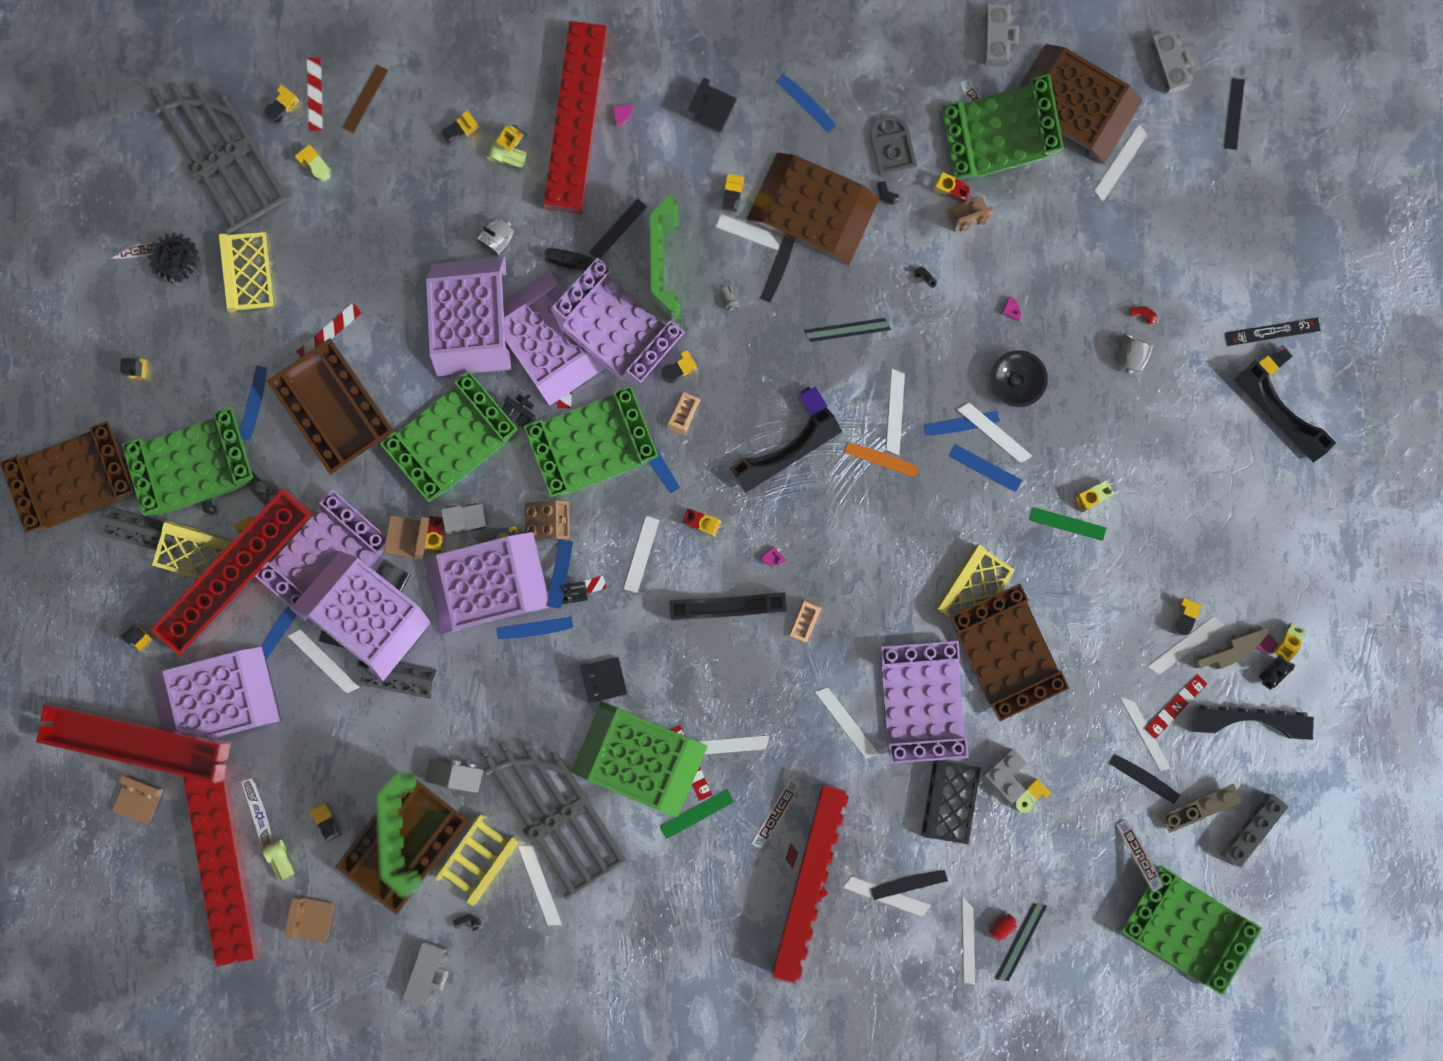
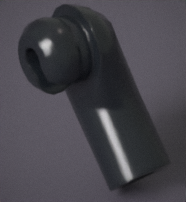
M886 181L877 183L880 199L889 205H895L900 202L898 194L888 191Z
M919 267L914 270L915 278H922L930 288H934L937 285V280L925 267Z
M213 498L201 502L202 509L206 514L213 515L217 510V507L212 503Z
M466 914L453 920L456 929L466 925L472 928L474 932H477L482 927V921L472 914Z

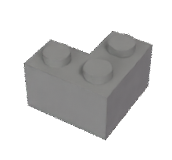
M478 502L467 503V507L463 508L457 506V504H449L445 506L446 509L441 510L445 532L450 536L484 529L487 526L484 506L478 504Z
M1010 748L983 776L1008 803L1013 804L1026 792L1013 776L1027 762L1014 749Z
M438 756V760L430 758L425 781L447 788L478 793L483 770L476 768V764L465 762L464 765H461V761Z

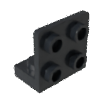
M703 77L687 109V117L722 132L737 98L710 86V80Z
M618 657L580 665L588 703L627 694Z

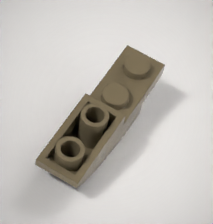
M1261 626L1249 629V634L1243 635L1241 632L1232 635V640L1227 641L1229 649L1227 646L1216 649L1217 653L1210 655L1209 652L1199 655V659L1193 661L1196 669L1215 663L1216 669H1222L1234 664L1247 656L1262 642L1269 632L1268 628L1261 629Z
M1231 784L1186 802L1161 814L1168 832L1171 833L1203 820L1205 817L1240 804L1242 801L1235 785Z

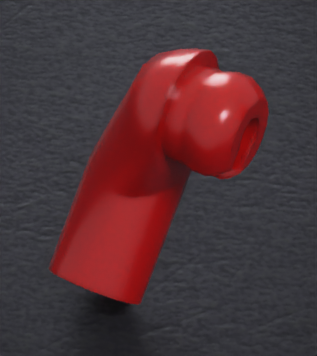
M1130 307L1131 317L1143 316L1146 318L1147 324L1153 325L1156 323L1157 314L1149 307Z

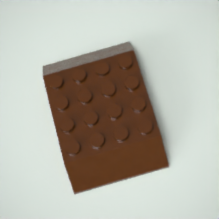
M777 152L746 221L849 266L880 197L866 186L799 156Z
M331 338L266 381L330 475L394 433L387 418Z
M416 780V787L413 788L412 792L398 794V796H401L402 806L399 808V816H402L403 822L402 828H400V836H403V848H400L401 856H404V868H401V871L417 870V875L421 876L422 885L458 838L469 820ZM377 811L336 864L335 868L397 915L416 891L402 897L381 878Z

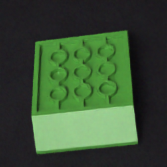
M1050 74L1032 78L1031 84L971 102L962 103L961 101H956L942 106L954 176L957 179L987 176L1050 158L1064 149Z
M669 195L650 214L651 293L654 308L668 321L672 320L677 325V320H680L679 297H675V291L664 290L663 232H675V226H679L677 201H674L673 195Z
M470 371L455 381L456 385L406 427L398 433L394 431L393 434L380 443L428 502L449 491L506 444L518 430Z
M631 385L614 391V394L546 421L541 419L524 426L551 498L575 492L642 466L659 457Z
M232 407L214 412L213 419L145 442L138 438L122 444L142 515L167 514L240 489L253 478Z
M601 701L571 773L678 818L708 746Z
M413 772L397 773L377 795L381 878L402 897L414 893L418 890V887H421V876L417 875V870L401 871V868H404V856H401L400 848H403V836H400V828H402L403 822L402 816H399V808L402 806L401 796H398V794L412 792L413 788L416 787V776H413Z
M1160 865L1157 874L1163 887L1152 892L1148 885L1121 933L1223 996L1263 928Z

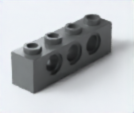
M1267 793L1220 854L1234 866L1241 868L1289 806L1274 794Z

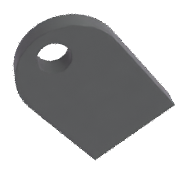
M885 116L879 119L873 126L871 140L880 176L917 168L912 141L906 123L896 116ZM890 122L893 124V129L887 131L883 128V124Z

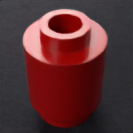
M1003 913L991 925L992 928L989 932L999 942L1002 939L1005 940L1017 928L1015 924L1017 920L1010 913L1007 915Z

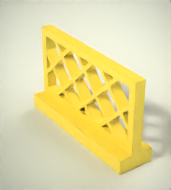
M266 232L236 235L219 234L228 313L236 312V310L274 307ZM254 238H262L263 244L258 250L250 244ZM240 239L245 244L237 251L232 247V240ZM247 246L256 252L250 259L241 254ZM258 254L265 259V263L261 268L252 263ZM238 256L247 261L241 270L234 265V261ZM249 264L258 270L252 278L243 272ZM259 273L267 277V281L262 287L254 281ZM241 274L249 280L243 288L236 284V280ZM251 283L260 289L254 297L245 291ZM263 291L269 296V303H260L256 298ZM242 293L251 298L247 305H239L238 298Z
M166 520L163 524L152 566L198 579L201 575L198 574L195 567L205 563L208 568L210 565L207 561L216 556L218 558L219 554L234 540ZM166 534L174 536L177 541L176 544L169 548L164 541ZM187 540L193 541L196 549L188 553L181 544ZM179 545L184 555L174 559L170 549ZM210 546L215 554L205 558L201 548ZM167 551L172 561L167 564L159 563L160 554ZM198 551L203 561L193 565L188 555ZM186 557L191 566L185 570L180 569L176 561Z
M974 544L933 609L951 619L950 616L952 614L948 611L952 605L959 604L961 611L963 610L962 603L972 601V605L976 604L975 600L987 599L1000 593L1015 569L992 555L981 545ZM984 555L990 558L991 567L982 568L981 560ZM1003 567L1008 570L1004 578H997L996 568ZM992 569L994 580L985 582L983 571ZM979 572L981 583L972 584L971 575ZM995 582L996 591L994 594L987 595L985 584ZM982 585L984 596L974 598L972 587ZM969 588L971 599L961 601L960 592L962 589Z

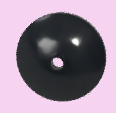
M1015 350L1002 355L995 362L990 374V384L995 396L1001 402L1011 407L1022 408L1034 404L1042 397L1047 388L1048 374L1045 365L1036 355L1027 351ZM1019 378L1020 384H1015L1014 379Z

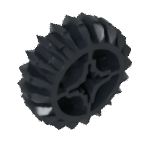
M165 233V239L158 237L160 242L158 244L153 242L155 249H149L153 255L147 256L151 260L148 265L153 268L152 273L157 274V278L163 279L165 283L171 281L172 284H175L177 280L183 283V277L190 280L188 274L195 275L193 268H199V265L195 263L200 261V257L196 256L200 253L198 249H195L196 244L194 242L191 243V239L189 237L185 238L183 234L178 236L176 233H172L170 237L168 233ZM182 245L184 247L172 250L169 246ZM163 251H165V256L161 260V255ZM171 253H172L173 255H175V259H176V262H177V263H175V262L173 261V258H172L173 256L171 255ZM188 254L187 262L185 265H183V260L187 257ZM171 267H176L178 269V271L176 272H167L164 270L166 268L170 269Z

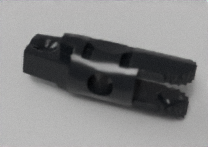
M547 248L545 251V260L561 267L586 270L593 263L592 257L578 252Z

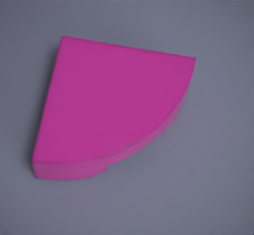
M632 104L614 107L617 127L625 124L630 118Z
M1009 296L1002 315L1020 321V307L1017 301Z
M774 546L759 559L763 563L772 566L780 565L786 561Z
M1269 634L1256 649L1264 653H1274L1275 648L1279 644Z

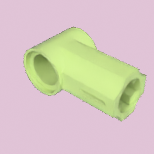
M492 139L486 158L495 163L502 164L503 162L521 169L525 163L527 153L515 148L509 152L498 144L496 139Z
M281 839L262 847L264 857L268 863H271L278 881L295 874L287 857L286 846Z

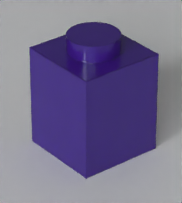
M809 386L800 392L799 401L809 417L827 407L816 386L813 388Z

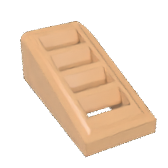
M683 392L670 417L667 429L685 436L700 399ZM683 401L692 403L693 407L683 403ZM680 408H684V409L690 411V413L685 412V411L681 410ZM677 415L683 416L687 419L684 420L682 418L677 417Z
M804 598L789 636L807 643L821 610V605ZM805 606H807V607H809V608L814 609L815 612L813 613V612L808 611V610H806V609H804V608H805ZM802 613L812 617V620L802 617ZM799 621L804 622L806 624H809V627H805L798 623ZM796 628L806 631V635L795 631Z

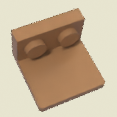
M983 196L947 209L954 232L958 230L960 232L967 231L975 224H978V226L984 225L989 222L988 219L991 218L994 212L993 207H986Z
M549 500L525 503V533L533 532L535 540H570L569 502Z
M391 516L384 553L423 560L429 518L421 517L420 521Z
M122 775L119 783L123 784L114 805L113 812L149 825L164 789L133 776Z
M298 896L292 898L284 937L290 939L299 937L327 942L334 903Z

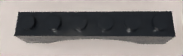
M1254 360L1234 379L1241 389L1313 463L1324 456L1336 444L1324 429L1305 422L1286 407L1277 395L1269 373L1257 360Z
M825 407L812 415L801 433L784 448L766 456L744 458L730 467V470L740 487L747 493L811 451L819 448L822 444L840 434L842 430L835 416Z
M785 592L669 601L671 621L787 612Z
M1199 705V709H1193L1192 732L1217 733L1233 723L1257 721L1274 727L1288 739L1313 740L1314 717L1308 716V712H1296V715H1288V711L1276 710V714H1269V710L1257 709V713L1250 712V708H1238V711H1230V707L1219 706L1218 710H1211V706Z

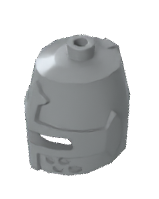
M497 217L486 224L474 239L490 253L499 256L507 247L514 232L510 227L511 223L509 221H503Z
M1124 333L1121 340L1122 346L1118 350V365L1126 368L1125 372L1130 374L1133 371L1141 372L1149 360L1153 346Z

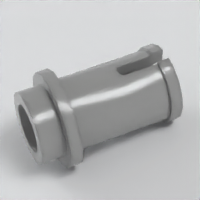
M729 285L720 289V293L726 303L725 308L729 311L739 308L740 302L736 300L732 287Z

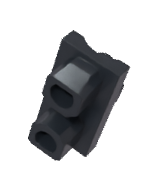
M529 394L525 397L518 395L516 399L521 402L520 404L506 396L502 410L508 418L516 410L520 415L515 422L522 428L528 425L530 421H535V415L525 408L533 409L534 404L529 402L532 396Z
M585 581L565 585L562 604L588 601Z
M1279 654L1259 674V678L1263 680L1262 685L1269 690L1275 688L1295 668V664L1286 661Z

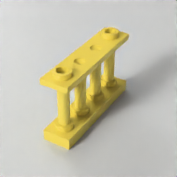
M484 814L476 815L470 823L472 827L447 863L445 865L442 863L435 872L438 874L435 878L437 881L441 880L444 876L468 893L467 896L470 898L467 902L472 906L477 903L520 842L515 836L511 839L504 838L482 821L486 817ZM477 828L502 845L501 848L504 850L500 855H494L471 838ZM466 844L491 861L492 867L489 871H483L459 854ZM454 860L479 877L478 880L481 882L477 888L475 886L471 887L448 870Z

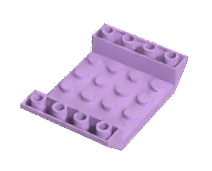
M504 256L431 264L426 278L429 351L438 377L461 375L468 371L471 373L511 370L510 351L505 348L502 276H506Z
M597 257L552 306L551 310L560 329L616 377L640 385L685 332L672 320L665 325L608 277L612 269Z
M548 270L503 301L505 341L546 402L551 406L603 371L606 367L560 329L551 308L565 292Z
M333 489L319 503L322 506L277 557L271 563L267 562L255 575L258 580L290 608L339 551L355 556L371 567L385 549L387 536ZM307 619L306 622L312 627L316 625L310 619Z
M533 532L503 537L438 554L424 560L441 635L526 612L551 608L547 607L548 594Z
M342 551L337 553L291 607V610L303 620L307 621V619H310L369 666L368 671L382 682L431 623L417 604L359 558Z
M958 641L881 647V673L886 733L891 764L969 758L967 738H965Z
M262 647L232 652L164 670L149 676L161 727L208 738H217L250 728L280 722Z

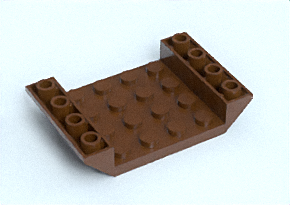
M1045 44L1019 87L1031 84L1032 78L1050 74L1061 134L1090 150L1088 154L1090 157L1105 164L1143 100L1129 84L1062 46Z
M109 421L89 427L91 430L89 432L24 457L16 455L0 462L25 534L51 529L103 509L106 506L121 502L134 493Z
M1021 583L950 616L959 642L987 702L999 722L1070 689L1062 671L1058 670L1027 603L1029 600Z

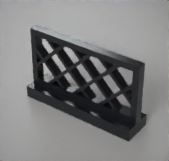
M933 760L921 831L922 837L969 845L981 771L980 767ZM947 766L954 767L958 774L949 779L946 775ZM968 770H975L974 779L968 783L963 774ZM960 776L966 785L957 791L952 782ZM950 785L955 793L946 799L943 794V788ZM968 787L971 792V798L965 802L959 793ZM957 796L962 805L954 810L949 801ZM947 804L951 813L943 818L940 814V807ZM965 807L968 811V817L961 821L957 812ZM954 815L959 824L951 829L946 820ZM943 823L948 832L943 836L936 835L937 827ZM961 826L965 831L964 840L957 839L953 833Z

